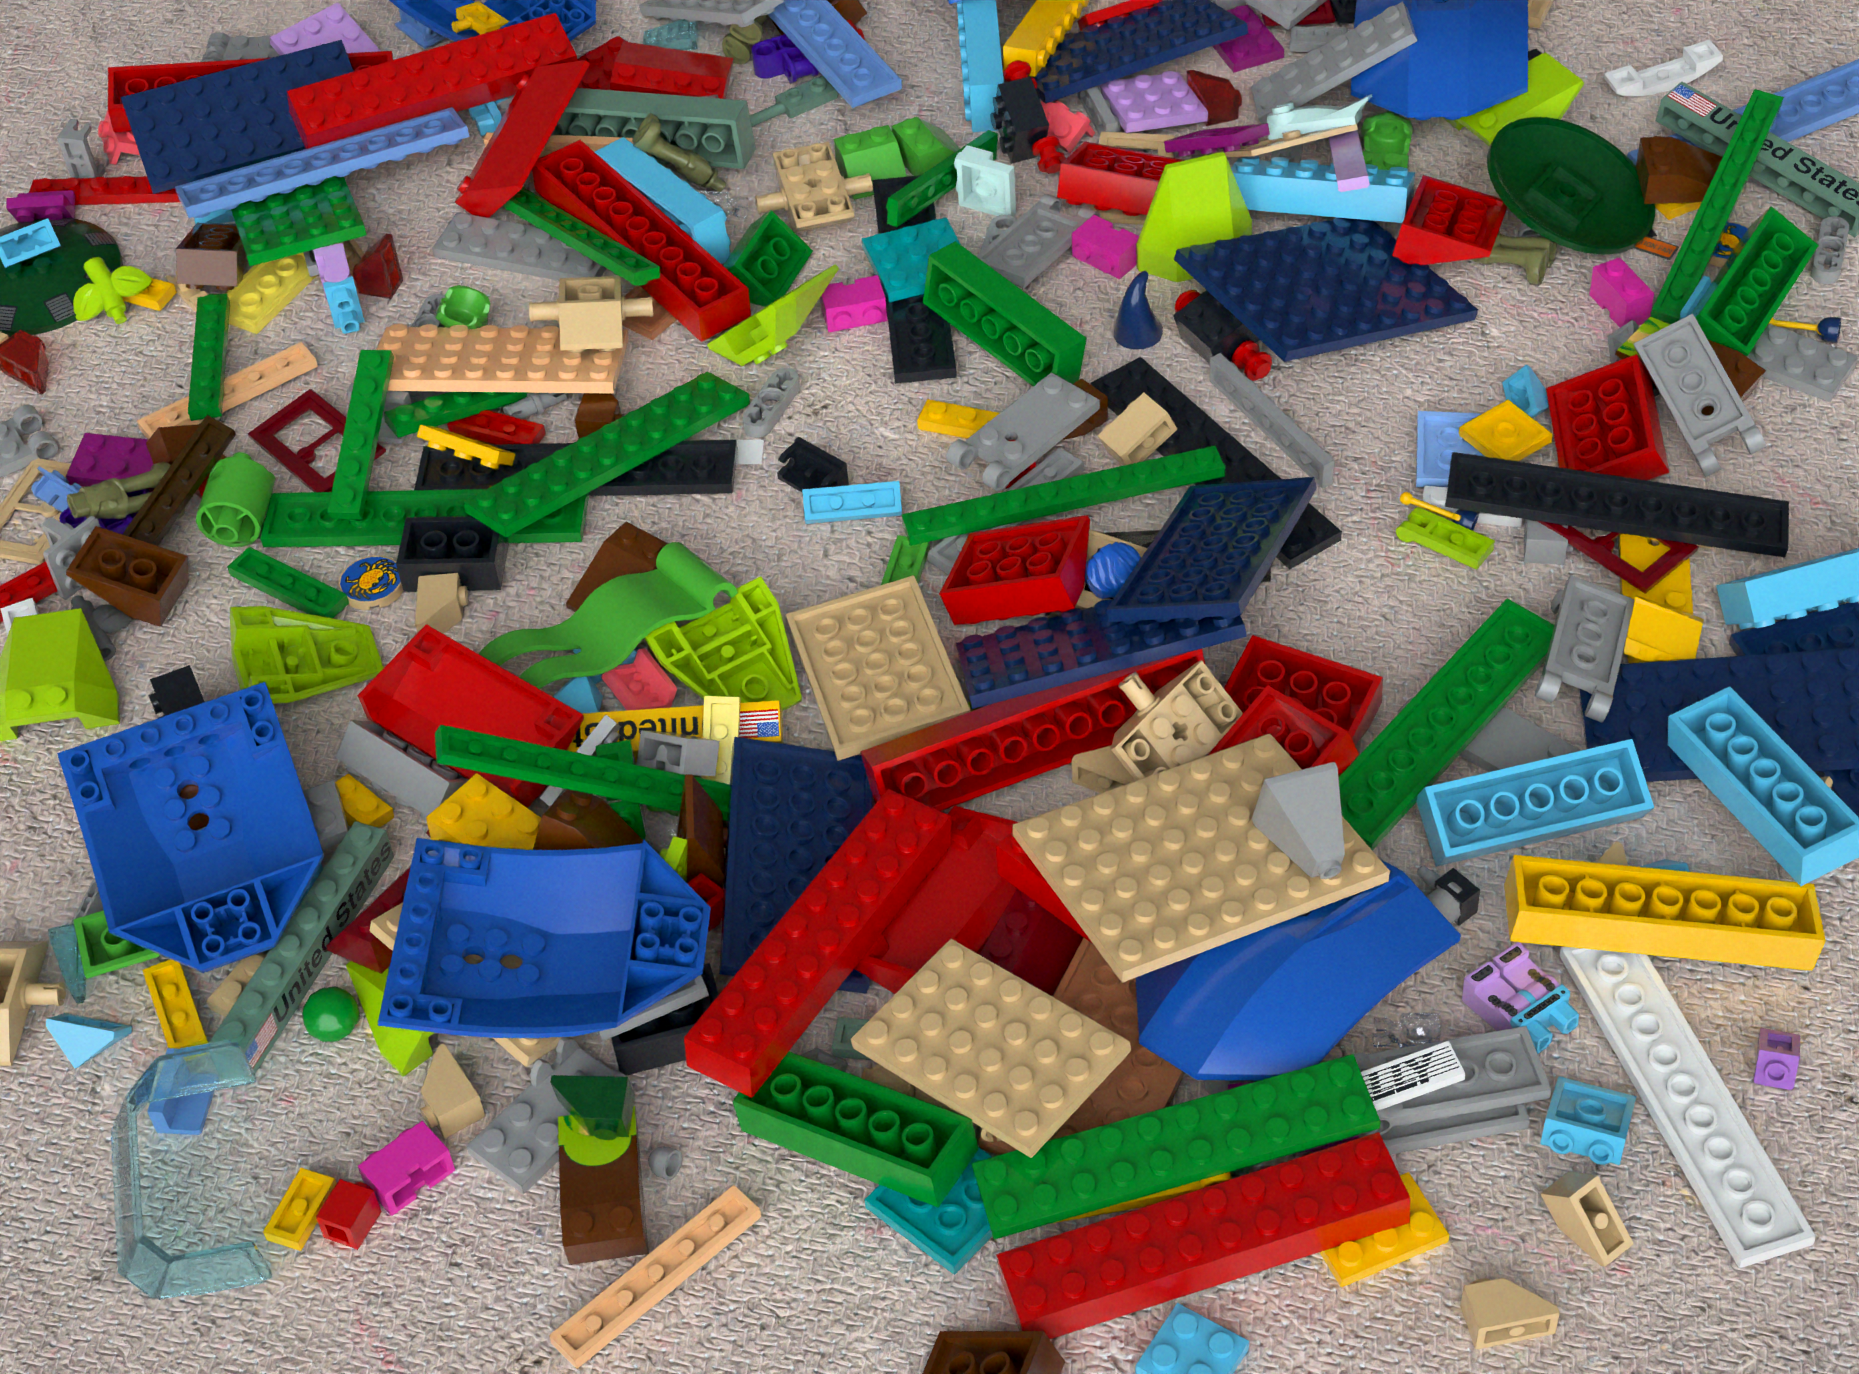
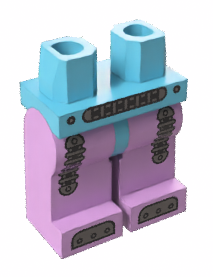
M343 243L314 249L315 260L335 329L341 328L344 334L359 331V323L365 321Z
M1517 942L1493 958V963L1489 961L1464 977L1462 1001L1496 1031L1527 1026L1538 1054L1552 1042L1553 1033L1547 1029L1548 1027L1554 1025L1563 1034H1568L1578 1026L1579 1014L1569 1004L1570 991L1564 985H1559L1555 978L1545 974L1528 958L1529 951L1520 942Z

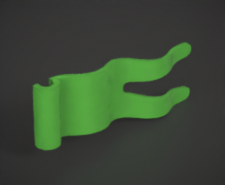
M672 542L664 546L659 552L656 559L657 569L645 573L626 574L611 579L594 590L579 609L564 622L548 628L520 629L505 633L488 643L480 651L479 655L501 666L509 659L526 652L581 649L579 653L574 655L556 656L539 661L524 671L519 678L541 689L545 685L563 678L595 676L620 665L629 657L640 641L655 629L674 621L703 617L716 609L713 605V599L718 592L723 591L730 598L734 597L738 592L731 582L684 544Z

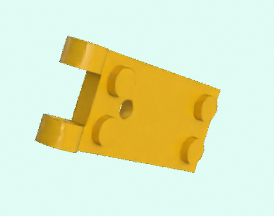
M1622 533L1618 536L1619 557L1641 572L1663 556L1670 548L1661 542L1656 546L1650 545L1651 540H1656L1655 538ZM1688 558L1646 594L1620 577V594L1635 599L1637 595L1693 615L1690 559Z

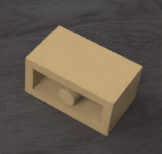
M1143 393L1136 400L1132 401L1127 409L1113 422L1107 424L1098 435V438L1106 451L1124 466L1144 461L1177 430V427L1168 412L1147 394Z

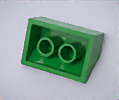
M770 210L749 226L723 266L749 288L751 304L766 307L786 294L813 250Z

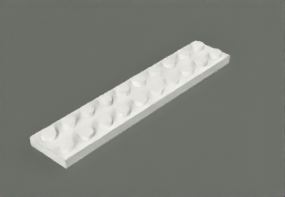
M1561 947L1560 958L1738 1268L1813 1245L1816 1235L1646 954Z

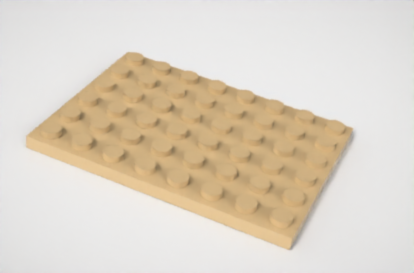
M1271 734L1013 824V837L1122 983L1389 882L1390 870L1343 816L1345 856L1341 864L1342 870L1339 874L1329 879H1321L1320 876L1311 878L1254 826L1252 816L1264 779L1302 770Z

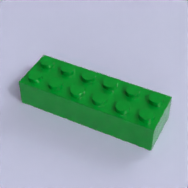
M1772 206L1748 228L1692 312L1707 339L1737 350L1745 356L1749 355L1819 246Z
M956 241L929 255L923 303L1032 386H1035L1051 372L1071 384L1079 380L1087 340L1085 336Z
M790 1051L753 1098L739 1092L732 1101L743 1132L938 1208L979 1150L972 1119Z

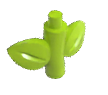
M96 257L88 260L83 267L93 283H87L82 286L75 294L73 307L76 319L78 321H87L105 310L106 315L113 317L116 324L124 323L127 318L124 314L126 305L122 297H130L141 293L152 283L151 278L145 272L135 267L121 266L111 273L102 258Z

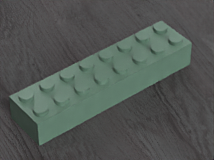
M576 88L551 134L633 138L646 116L652 113L658 117L661 124L659 136L662 139L686 151L692 150L707 160L710 166L745 169L756 150L746 100ZM652 155V157H654L657 162L670 163V162H668V161H666V160H663V159H661V158H658V157Z

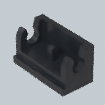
M797 437L794 440L795 442L778 459L782 463L788 461L778 471V479L802 493V489L849 485L846 462L800 437Z

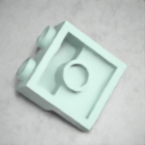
M966 145L962 152L956 155L954 167L957 169L956 192H958L959 205L995 216L1011 215L1014 217L1016 214L1014 166L993 161V152Z

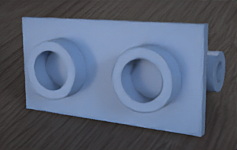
M399 9L401 21L395 23V26L423 49L433 46L446 38Z
M39 466L37 469L44 476L39 481L33 483V494L36 498L50 506L52 505L62 513L65 509L69 508L67 495L78 493L81 486L75 482L71 486L68 484L69 481L58 471L53 470L50 473Z

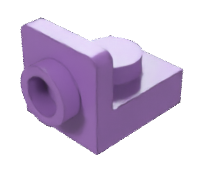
M1760 1028L1757 1062L1754 1073L1755 1084L1786 1090L1794 1088L1800 1059L1799 1034Z

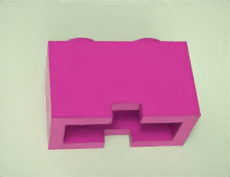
M1093 215L1072 232V256L1111 276L1121 279L1137 265L1136 244L1139 236L1123 228L1117 231L1113 229V223Z
M1620 257L1593 266L1589 293L1592 299L1602 309L1607 308L1610 311L1609 317L1620 328L1631 320L1635 321L1638 326L1643 324L1651 316L1654 292Z
M878 275L855 279V284L843 285V282L827 286L820 297V303L828 332L887 321L886 298Z
M423 1121L412 1128L404 1130L394 1141L381 1150L373 1152L364 1162L358 1165L363 1182L374 1190L377 1201L391 1216L417 1199L415 1191L426 1184L431 1189L456 1171L449 1149Z

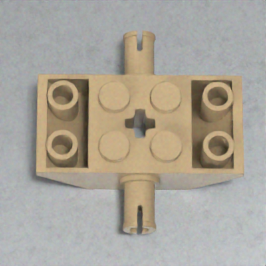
M829 142L814 143L809 146L789 148L772 153L780 191L759 196L755 195V203L758 214L769 212L770 210L784 209L792 231L797 233L851 222L855 216L849 196L873 192V185L870 173L844 179V176L840 174Z
M620 276L559 278V298H557V301L529 302L530 322L558 320L560 327V349L568 350L572 353H580L586 349H599L609 352L617 348H623V320H626V317H653L652 297L625 299L622 296Z
M1202 660L1171 680L1154 694L1151 693L1140 679L1138 673L1134 672L1123 680L1124 683L1121 682L1118 687L1131 700L1137 711L1114 733L1111 750L1134 780L1137 781L1205 757L1243 713Z
M0 941V1066L13 1065L29 1008L32 1005L62 1006L64 1004L63 1000H59L66 997V989L63 982L37 983L48 949L47 941Z

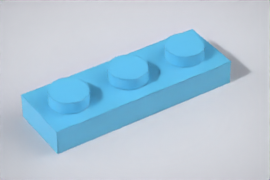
M899 481L802 489L805 524L901 516L902 514Z

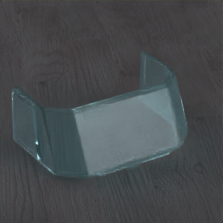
M231 1040L175 1049L172 1054L161 1055L156 1058L126 1094L111 1129L118 1273L150 1298L163 1300L189 1294L197 1296L263 1283V1280L272 1278L271 1269L254 1242H243L171 1256L143 1235L137 1116L147 1103L255 1083L256 1075L239 1043L232 1042Z

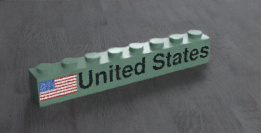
M1681 81L1661 99L1656 122L1704 150L1723 157L1742 115ZM1769 132L1750 177L1822 219L1831 216L1845 219L1849 223L1848 234L1853 237L1859 235V183Z
M356 821L353 823L291 917L276 947L270 949L208 1043L218 1070L252 1080L332 955V952L327 950L326 945L355 919L393 860L394 854L386 830Z

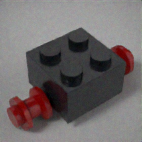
M1020 60L1013 61L1008 64L1003 72V77L1007 82L997 85L996 97H993L994 112L990 114L994 130L998 129L1001 136L999 138L1003 154L1007 153L1011 164L1041 157L1037 163L1039 170L1048 174L1060 171L1061 163L1066 157L1064 153L1057 152L1060 146L1059 139L1055 136L1047 137L1049 123L1036 92L1037 82L1031 76L1028 77L1031 73L1030 64Z
M1188 290L1179 295L1175 304L1176 313L1173 317L1180 337L1209 364L1210 357L1221 353L1230 362L1232 361L1238 369H1244L1245 376L1252 381L1264 378L1270 372L1272 357L1267 352H1260V347L1256 343L1260 339L1207 290L1202 294L1197 290Z

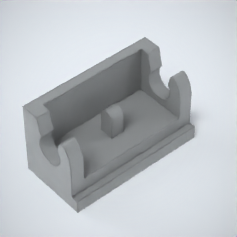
M70 119L57 137L70 177H102L105 173L104 165L101 163L98 165V168L96 167L87 141V137L91 132L90 123H86L83 129L78 130V119Z

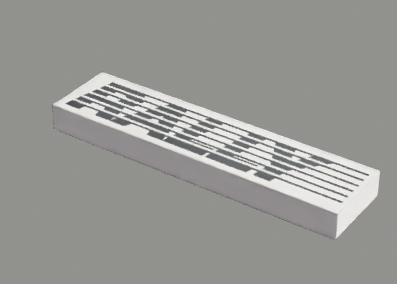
M1449 1041L1361 1072L1376 1111L1465 1080V1071Z

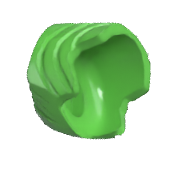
M1390 111L1364 120L1361 127V135L1364 140L1365 151L1384 154L1396 153L1398 155L1408 154L1413 133L1410 120Z
M457 285L450 287L445 297L440 301L436 312V319L444 327L450 328L454 325H466L468 329L481 328L488 325L490 300L484 293L467 286Z

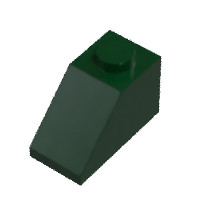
M551 1075L550 1083L558 1101L590 1136H595L601 1140L629 1137L635 1094L628 1077Z

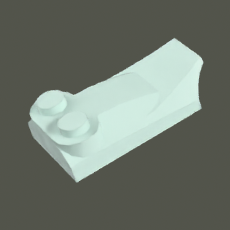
M1370 94L1343 107L1328 105L1294 107V102L1277 105L1275 108H1272V113L1267 115L1270 132L1268 138L1269 140L1283 138L1282 133L1300 130L1301 134L1354 125L1363 118L1362 109L1373 96Z

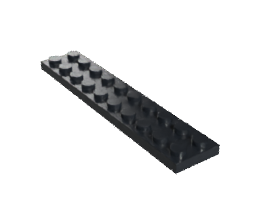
M921 175L872 180L878 234L936 219L933 202L898 227L887 224L888 211L886 205L888 197ZM924 294L890 303L885 295L895 384L957 378L950 323L923 303Z
M1139 357L1091 382L1093 387L1108 397V408L1117 416L1143 393L1147 394L1168 412L1177 430L1156 449L1163 457L1216 446L1225 465V476L1193 483L1194 485L1281 479L1143 358ZM1308 503L1276 558L1287 568L1292 569L1341 541L1342 531Z
M682 441L590 491L589 496L733 493L738 451L737 441ZM572 443L492 445L516 453L512 466L500 464L499 469L481 465V459L474 456L472 460L454 456L455 450L448 447L446 451H441L423 446L414 490L488 489L503 479L524 470L529 465L539 462L552 455L555 451L561 450Z
M1452 452L1445 507L1783 558L1786 557L1788 551L1789 501Z

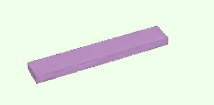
M1355 130L1328 137L1338 190L1345 192L1368 188L1370 186L1358 131Z

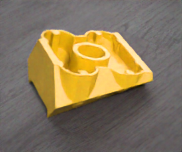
M1636 595L1623 654L1627 655L1628 663L1696 659L1704 619Z

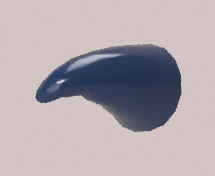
M1147 271L1139 273L1128 286L1122 299L1114 328L1113 337L1116 342L1125 348L1133 350L1153 347L1160 341L1163 334V326L1150 308L1147 296L1145 295L1148 280Z

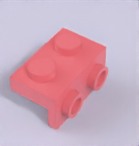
M1058 100L1054 103H1044L1041 101L1049 123L1047 137H1057L1060 142L1059 148L1071 153L1084 134L1093 137L1095 131L1089 125L1090 119L1081 112L1071 113L1070 109Z
M107 111L104 121L99 123L98 136L102 139L104 153H107L110 164H117L121 152L140 155L132 131L113 132L109 112Z
M646 648L638 649L633 664L618 665L601 676L626 710L671 708L676 696V685Z

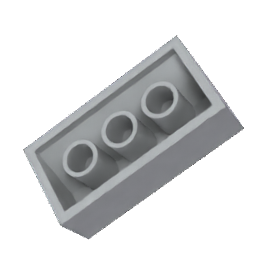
M350 720L335 757L347 765L346 769L349 772L358 776H365L371 780V786L395 795V801L399 804L420 811V817L424 820L469 780L447 766L437 763V760L372 721Z

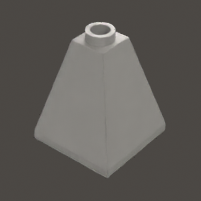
M1331 762L1264 779L1252 816L1254 826L1311 878L1320 876L1321 879H1329L1339 874L1342 870L1341 864L1345 856L1338 767L1336 763Z

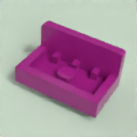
M72 190L19 193L17 197L7 198L6 209L18 222H29L40 218H48L49 220H61L63 217L75 219V193Z

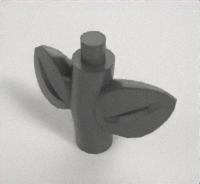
M83 596L73 597L71 600L73 606L71 610L82 609L104 661L111 659L116 653V648L106 633L120 631L133 618L112 605H100L95 609L90 601L84 600Z

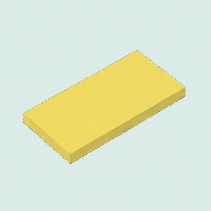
M304 253L254 265L243 275V279L238 287L234 286V289L226 292L230 300L229 324L258 334L316 277H310Z

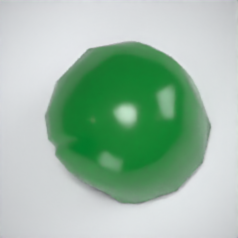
M336 986L324 987L309 996L303 1007L302 1017L307 1032L322 1042L340 1041L348 1036L360 1021L359 1008L354 997L345 989Z

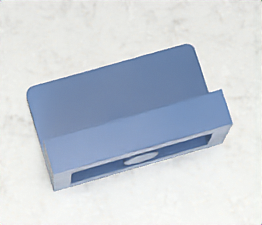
M167 1048L147 1111L157 1133L200 1135L202 1133L219 1077V1071L216 1067L189 1066L182 1049Z

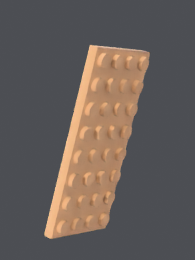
M394 324L386 327L376 350H391L394 356L388 391L614 394L628 344V329H623V348H617L609 352L599 349H586L580 353H572L568 350L560 349V329L557 326L528 328L524 325H517L511 328H498L495 325H485L477 329H468L466 325H454L449 328L437 327L433 324H426L421 327H407L404 324Z

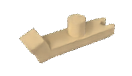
M170 275L166 276L167 282L174 284L177 294L196 312L198 297L208 295L205 290L186 288V284H177V276L174 278Z

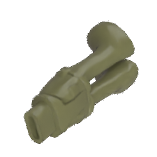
M768 15L755 18V22L746 27L732 24L729 30L730 33L723 38L722 42L725 56L733 58V63L746 64L752 54L748 43L755 44L761 40L764 33L762 25Z
M649 113L637 129L632 140L633 145L643 152L674 164L677 172L684 174L691 182L706 189L712 187L719 193L722 192L726 182L717 176L718 170L716 168L711 169L709 162L692 150L686 151L662 139L659 136L661 132L659 119L654 114Z
M1499 231L1490 257L1469 260L1484 265L1492 263L1519 265L1525 268L1527 281L1533 285L1540 286L1544 279L1546 268H1551L1554 262L1557 243L1545 237H1509L1500 234Z
M158 462L152 465L150 471L124 479L110 478L92 486L81 487L78 493L67 495V503L73 517L89 518L93 516L97 519H124L126 515L138 512L152 492L128 497L126 493L147 488L155 489L171 465L167 462ZM185 508L183 509L178 518H181L184 515Z

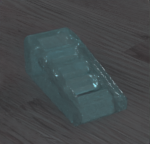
M686 19L646 30L644 31L643 44L677 50L698 49L699 32L697 21L687 22Z
M74 924L49 928L48 936L65 983L76 1003H84V1000H86V977L84 975Z

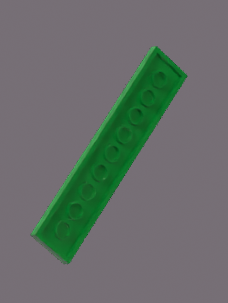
M708 371L702 373L691 381L675 387L674 390L661 397L651 400L646 405L628 412L616 421L604 425L601 429L586 437L578 439L569 446L557 450L539 462L533 463L524 470L503 479L494 486L478 492L475 496L464 501L465 513L502 536L508 537L750 405L749 393Z
M486 489L368 491L362 520L331 519L328 514V507L332 492L272 493L260 539L263 547L400 545L406 517L470 516L465 513L464 501ZM589 493L508 536L509 543L582 542Z
M1507 598L1339 776L1342 816L1372 851L1417 802V796L1423 788L1432 786L1545 662L1554 624Z
M1354 1054L1050 1140L1032 1158L1019 1150H1015L971 1164L993 1240L1377 1130L1380 1129V1119Z

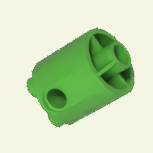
M243 452L234 453L233 457H226L217 461L210 472L197 511L196 523L199 530L208 539L217 544L229 547H243L252 544L259 537L273 492L275 476Z

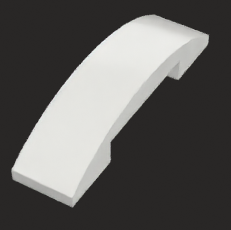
M1709 39L1684 47L1683 57L1638 72L1631 65L1604 73V79L1618 95L1631 97L1653 95L1672 90L1681 81L1687 84L1697 79L1723 60V55Z

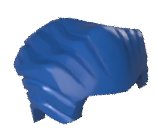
M1123 542L1108 544L1086 562L1084 582L1087 583L1096 597L1101 599L1114 598L1140 561L1141 556L1132 546Z

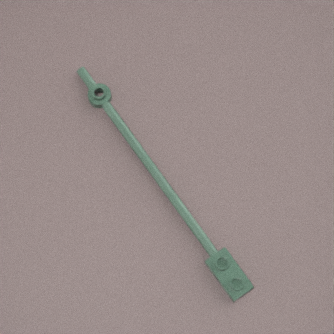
M823 75L813 78L804 84L776 95L775 105L750 115L751 126H756L783 113L790 119L837 99L838 92ZM658 162L662 166L669 164L666 162Z

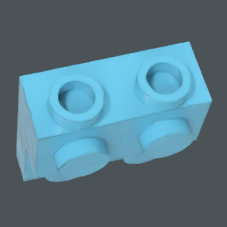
M1558 1076L1546 1115L1540 1144L1549 1146L1558 1154L1572 1152L1590 1157L1596 1164L1605 1165L1613 1163L1620 1165L1637 1096Z

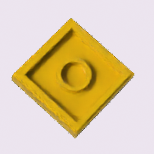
M1510 400L1500 403L1459 427V436L1485 457L1520 461L1552 442L1553 435Z

